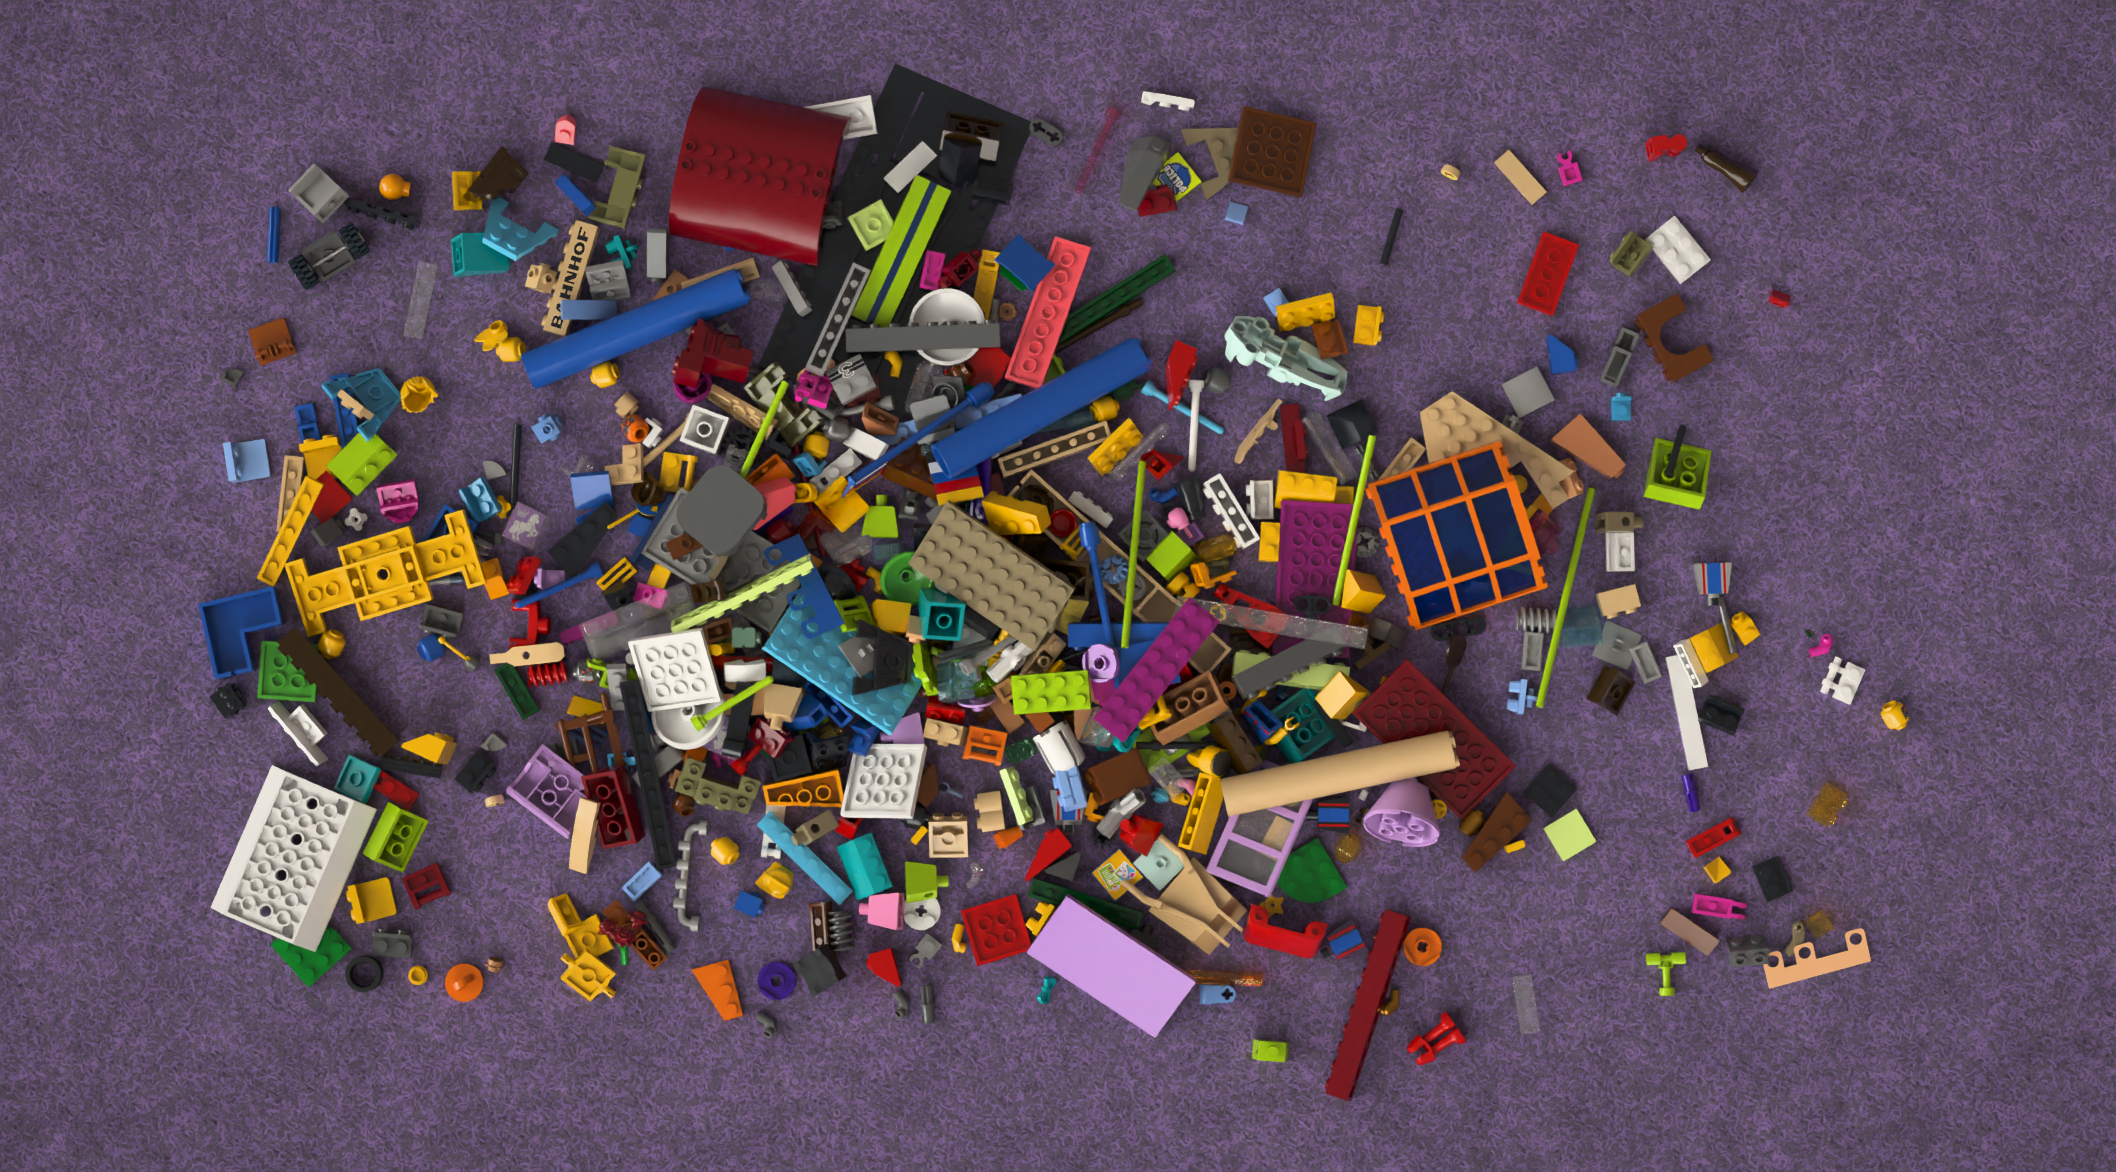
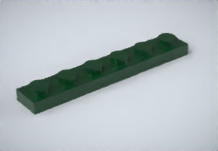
M1036 877L1033 878L1028 897L1059 906L1066 895L1069 894L1110 922L1139 930L1144 911Z

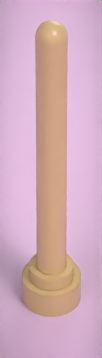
M690 412L687 414L684 423L643 458V468L682 435Z

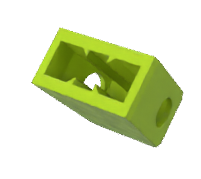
M876 495V506H869L870 509L865 515L862 537L899 538L895 507L887 506V495Z
M905 862L906 903L936 898L937 887L949 886L948 875L937 876L935 865Z
M1253 1039L1252 1059L1288 1062L1290 1042Z

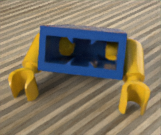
M1262 690L1257 697L1251 700L1247 699L1241 708V712L1262 745H1272L1281 741L1288 734V730L1297 728L1299 723L1293 726L1291 720L1295 717H1291L1285 721V726L1283 727V723L1257 699L1266 695L1267 691Z

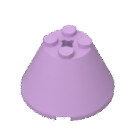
M1414 777L1391 782L1365 815L1364 828L1371 835L1389 843H1391L1392 839L1402 841V846L1422 847L1436 843L1440 836V829L1430 798L1429 787L1418 783V780Z

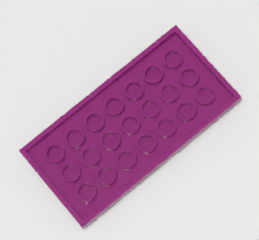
M1281 500L1275 607L1292 619L1274 642L1272 654H1278L1336 625L1346 643V647L1343 649V653L1335 658H1349L1352 610L1341 608L1343 591L1339 606L1332 605L1353 504ZM1357 528L1347 569L1355 571ZM1299 595L1324 596L1331 603L1328 612L1317 614L1315 633L1305 632L1306 614L1298 612L1294 608V599ZM1305 598L1297 601L1299 609H1305L1308 605ZM1320 599L1317 601L1316 607L1319 610H1324L1327 603L1324 599Z

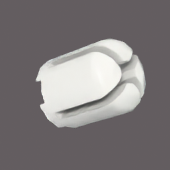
M1066 720L1033 738L1046 764L1054 775L1057 770L1068 771L1075 766L1081 765L1085 759V753Z

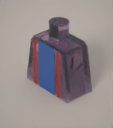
M1351 918L1325 937L1329 944L1319 948L1323 959L1334 954L1337 961L1368 952Z

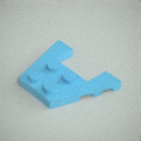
M497 198L491 202L482 243L516 261L533 251L536 246L545 244L551 237H557L559 229L544 222L538 231L533 233L502 216L510 202Z

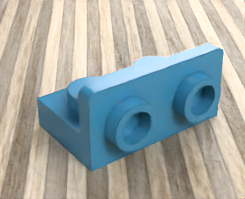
M480 477L468 487L459 490L461 498L475 523L488 521L502 510L485 477Z

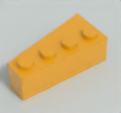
M839 768L813 775L806 774L776 782L764 783L762 786L766 805L842 808L844 791Z

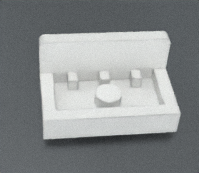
M1250 480L1249 485H1246V496H1250V504H1246V514L1250 515V520L1274 519L1273 480Z

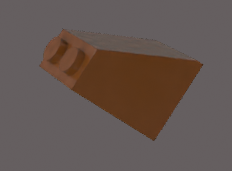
M1138 747L1084 770L1085 780L1090 785L1093 798L1098 803V806L1124 796L1134 788L1140 789L1153 783Z

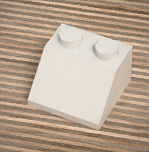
M693 405L680 441L718 456L731 420L723 415Z

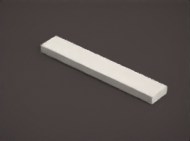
M1678 655L1666 657L1688 770L1708 767L1691 682Z

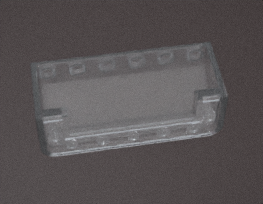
M685 581L579 624V630L591 658L595 657L604 660L630 649L628 644L630 639L672 632L671 621L696 609V605L688 581Z

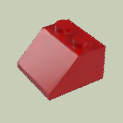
M892 947L868 954L869 958L866 959L869 970H873L875 975L897 987L902 985Z

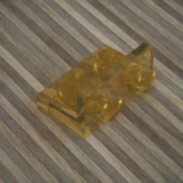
M1229 533L1193 544V550L1199 562H1205V564L1237 554L1236 541L1230 537Z
M1825 782L1805 815L1824 827L1832 826L1838 817L1836 813L1839 808L1843 809L1848 802L1846 799L1848 794Z

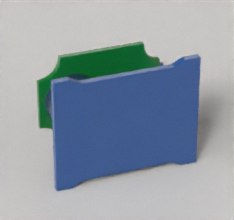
M1019 233L995 258V261L1001 266L1000 274L1021 292L1023 290H1030L1032 292L1055 267L1052 261L1047 260L1037 252Z

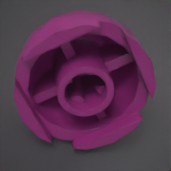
M700 372L696 388L673 382V389L681 401L688 404L700 403L709 395L712 379L710 374Z

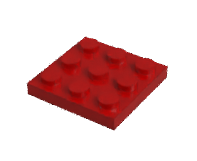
M1016 894L961 910L977 966L1026 952L1031 946Z

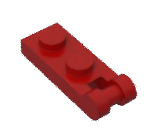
M381 770L379 776L384 779L380 785L375 783L374 789L409 811L420 794Z
M1732 816L1686 840L1685 842L1693 857L1697 858L1741 835L1740 829H1737L1734 823L1736 822L1734 817ZM1728 827L1731 833L1726 835L1723 828Z

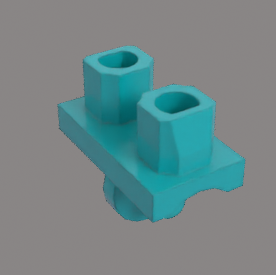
M619 235L614 236V240L608 242L605 246L609 255L619 251L621 257L612 262L623 260L625 269H633L627 254H630L632 259L637 258L635 251L639 249L638 244L632 245L631 241L627 240L625 241L627 246L625 249Z

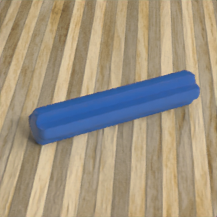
M274 206L269 208L267 261L269 263H277L279 254L280 208Z

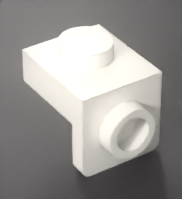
M646 418L645 421L653 429L642 443L648 448L656 447L662 439L659 437L664 431L660 428L662 424L654 418L652 420Z

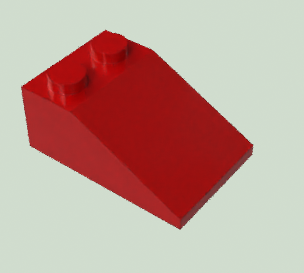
M1052 827L1044 834L1046 838L1043 839L1025 877L1026 882L1072 847L1059 828L1055 830Z

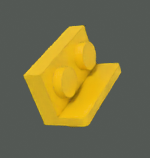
M1358 305L1353 343L1376 346L1377 342H1381L1382 330H1379V324L1383 323L1384 312L1381 311L1382 306Z

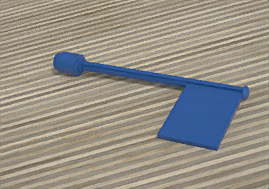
M1093 521L1080 524L1079 534L1082 547H1086V550L1089 551L1106 644L1117 649L1120 659L1118 676L1113 678L1116 690L1155 640L1130 644L1129 648L1115 647L1096 550L1098 545L1101 544L1098 526ZM1180 674L1175 677L1171 684L1181 682Z

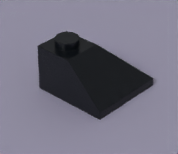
M1362 400L1326 415L1342 450L1368 439L1369 435L1375 436L1378 434L1372 417Z

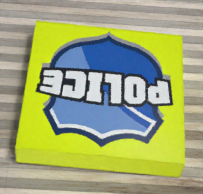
M1179 152L1166 161L1154 181L1155 186L1168 184V187H1173L1176 202L1202 183Z

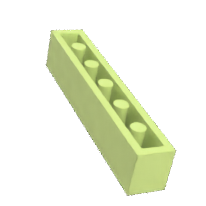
M1239 650L1233 657L1231 678L1271 656L1268 653H1258L1256 655L1250 654V651ZM1324 662L1319 666L1313 664L1309 666L1310 670L1303 674L1297 672L1292 675L1293 678L1285 683L1281 680L1275 684L1322 690L1339 670L1349 676L1350 667H1345L1343 663L1330 665Z

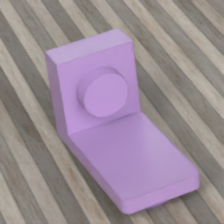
M538 568V572L534 575V584H537V587L540 589H546L565 580V571Z

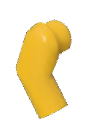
M870 566L866 575L874 579V591L882 594L880 586L881 572Z
M1175 783L1165 786L1173 803L1182 806L1189 804L1190 796L1179 792Z
M955 924L952 935L953 949L957 953H965L967 946L966 943H961L965 928L961 924Z

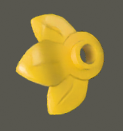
M501 320L494 321L488 329L478 334L474 341L483 342V351L492 350L497 343L501 344L507 339L508 326Z

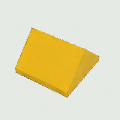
M1346 570L1341 608L1371 613L1386 597L1375 575Z
M1339 670L1315 696V699L1331 719H1346L1370 692Z

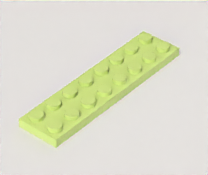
M811 554L728 593L727 599L711 601L672 620V632L690 630L689 628L694 625L699 627L705 624L708 618L713 616L718 618L725 613V610L729 608L734 610L742 605L741 602L746 600L753 601L764 591L769 593L775 590L777 585L781 583L788 584L792 582L794 577L799 574L804 576L810 573L811 569L814 568V560Z

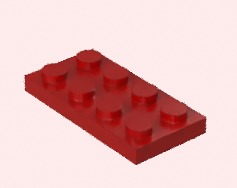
M1543 231L1516 304L1553 316L1579 244Z

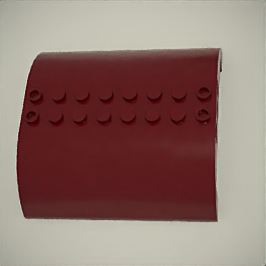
M703 86L694 100L688 117L673 181L669 210L670 235L818 266L822 247L819 243L843 136L848 135L851 117Z

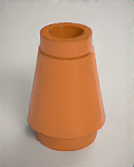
M1016 826L997 831L993 838L999 849H1006L1022 837L1023 833L1020 827Z

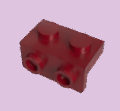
M758 717L747 737L773 758H779L787 742H793L795 738L784 727L781 730L771 729V719Z

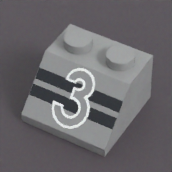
M860 354L826 371L843 406L877 389Z

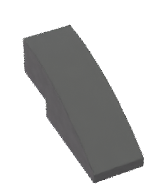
M1622 324L1599 381L1616 388L1618 387L1639 338L1640 331Z

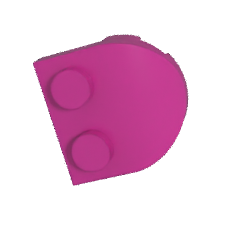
M415 479L378 485L376 487L380 511L384 517L386 516L394 523H405L416 514L419 496Z

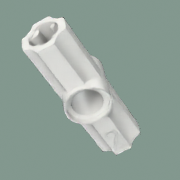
M1018 641L1014 646H1008L1001 653L1000 658L986 672L994 682L999 683L1011 671L1018 670L1033 650Z

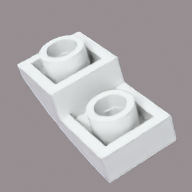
M742 659L724 663V680L727 682L759 681L766 677V663L763 659L744 663Z

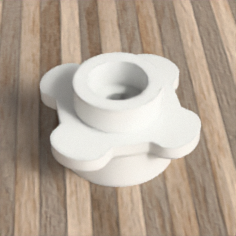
M353 508L350 510L349 517L345 519V524L347 526L351 525L356 531H360L368 517L365 513L361 514L357 509Z

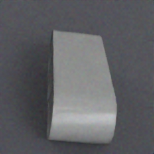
M669 745L654 757L659 779L666 772L676 767L681 760H684L685 754L681 749ZM638 772L632 775V778L640 787Z

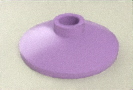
M987 692L979 695L966 694L958 699V704L978 712L994 703L996 696Z

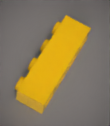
M1199 773L1178 847L1207 854L1224 797L1221 778Z

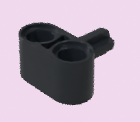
M1299 595L1293 602L1294 608L1298 612L1306 614L1305 632L1308 633L1316 632L1317 614L1326 613L1331 607L1329 599L1324 596ZM1301 598L1307 600L1308 605L1305 609H1299L1297 606V601ZM1320 599H1324L1327 603L1324 610H1319L1316 607L1317 601Z

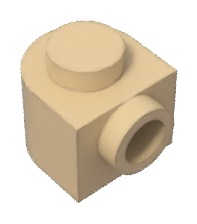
M627 391L614 404L617 408L615 412L623 419L629 414L633 415L639 409V401Z

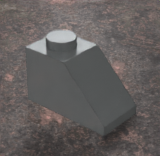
M331 518L313 529L311 533L322 547H327L345 534L343 531L345 527L339 519Z

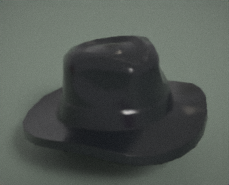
M834 565L817 567L832 600L837 599L841 601L853 599L857 596L855 585L851 577L844 570Z

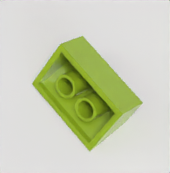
M358 433L326 466L358 496L397 456V453L379 435L375 434L367 443L362 435Z
M388 802L363 854L378 863L404 872L428 820Z

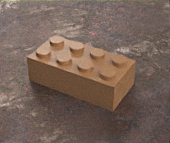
M1209 670L1165 693L1163 698L1167 709H1170L1171 716L1151 725L1156 739L1164 746L1230 711V706L1213 673ZM1156 701L1153 706L1157 714L1160 710Z

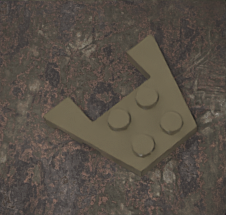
M1238 128L1181 130L1186 147L1204 140L1206 141L1219 177L1200 183L1206 200L1230 183L1228 182V176Z

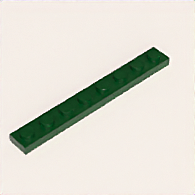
M1166 254L1069 314L1058 345L1176 272Z

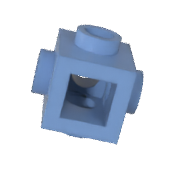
M545 413L537 418L539 422L531 427L542 444L549 439L552 442L561 436L560 433L564 429L562 419L556 416L555 413L551 415Z

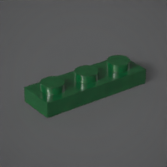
M506 663L494 670L522 720L540 711L515 666Z

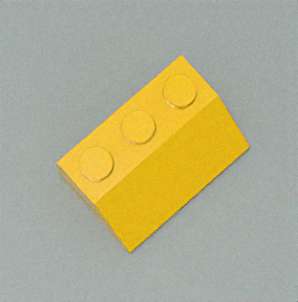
M1278 470L1274 508L1281 509V500L1334 503L1337 477Z

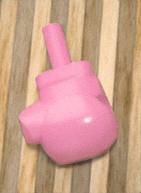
M1175 508L1169 512L1167 524L1173 529L1177 528L1178 531L1183 529L1189 539L1193 537L1187 527L1190 522L1185 511L1182 508Z

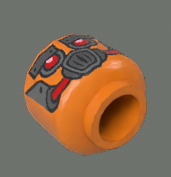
M629 415L621 424L622 433L631 442H641L649 434L648 423L639 415Z

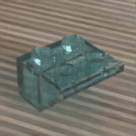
M1596 607L1566 610L1560 635L1562 649L1603 644L1601 625Z

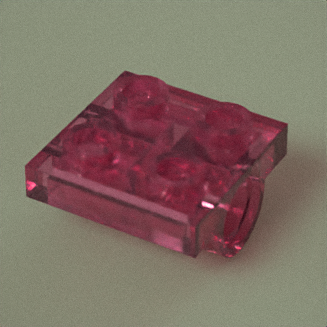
M1538 508L1529 519V523L1541 558L1544 553L1550 555L1558 550L1560 541L1557 537L1562 530ZM1520 531L1515 539L1526 549Z

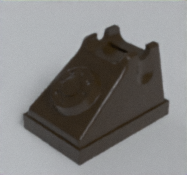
M501 146L464 194L463 198L468 202L480 200L487 202L502 197L504 193L513 194L528 175V171L507 152L506 148Z

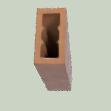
M1581 414L1550 440L1557 447L1609 479L1613 476L1617 479L1625 472L1622 468L1626 464Z

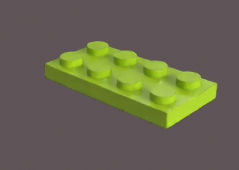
M1088 670L1011 675L1014 715L1092 708Z

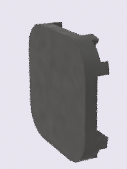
M717 465L710 468L681 501L677 508L676 518L681 528L718 557L730 554L735 555L739 551L737 547L761 518L763 520L766 519L768 515L766 513L767 499L733 469L725 465Z

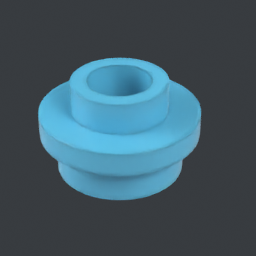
M1158 787L1151 791L1150 795L1155 802L1163 804L1169 801L1168 791Z

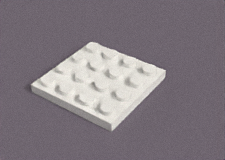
M703 628L633 638L628 641L648 712L720 702L722 700V694Z
M872 744L866 757L853 753L840 815L848 818L913 819L927 752L926 745Z

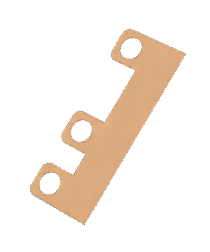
M1859 928L1848 931L1845 934L1848 951L1816 959L1812 943L1807 942L1797 945L1794 948L1797 964L1789 967H1784L1781 952L1774 951L1769 953V957L1774 955L1779 959L1776 967H1769L1767 964L1763 965L1769 989L1870 962L1871 958L1864 930ZM1853 933H1859L1862 936V941L1857 945L1850 942V936ZM1802 947H1808L1811 950L1810 956L1806 959L1799 956V950Z

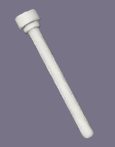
M1191 379L1189 380L1192 404L1188 470L1193 472L1196 469L1200 392L1204 388V380Z

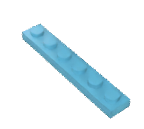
M771 811L756 824L837 904L840 905L852 893V890L807 846H804L803 843L796 846L792 842L791 836L794 834Z

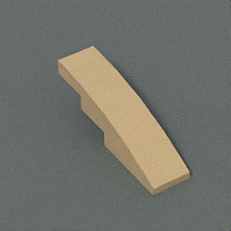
M585 797L580 798L572 835L569 869L588 874L597 839L595 833L599 820L596 818L600 802Z

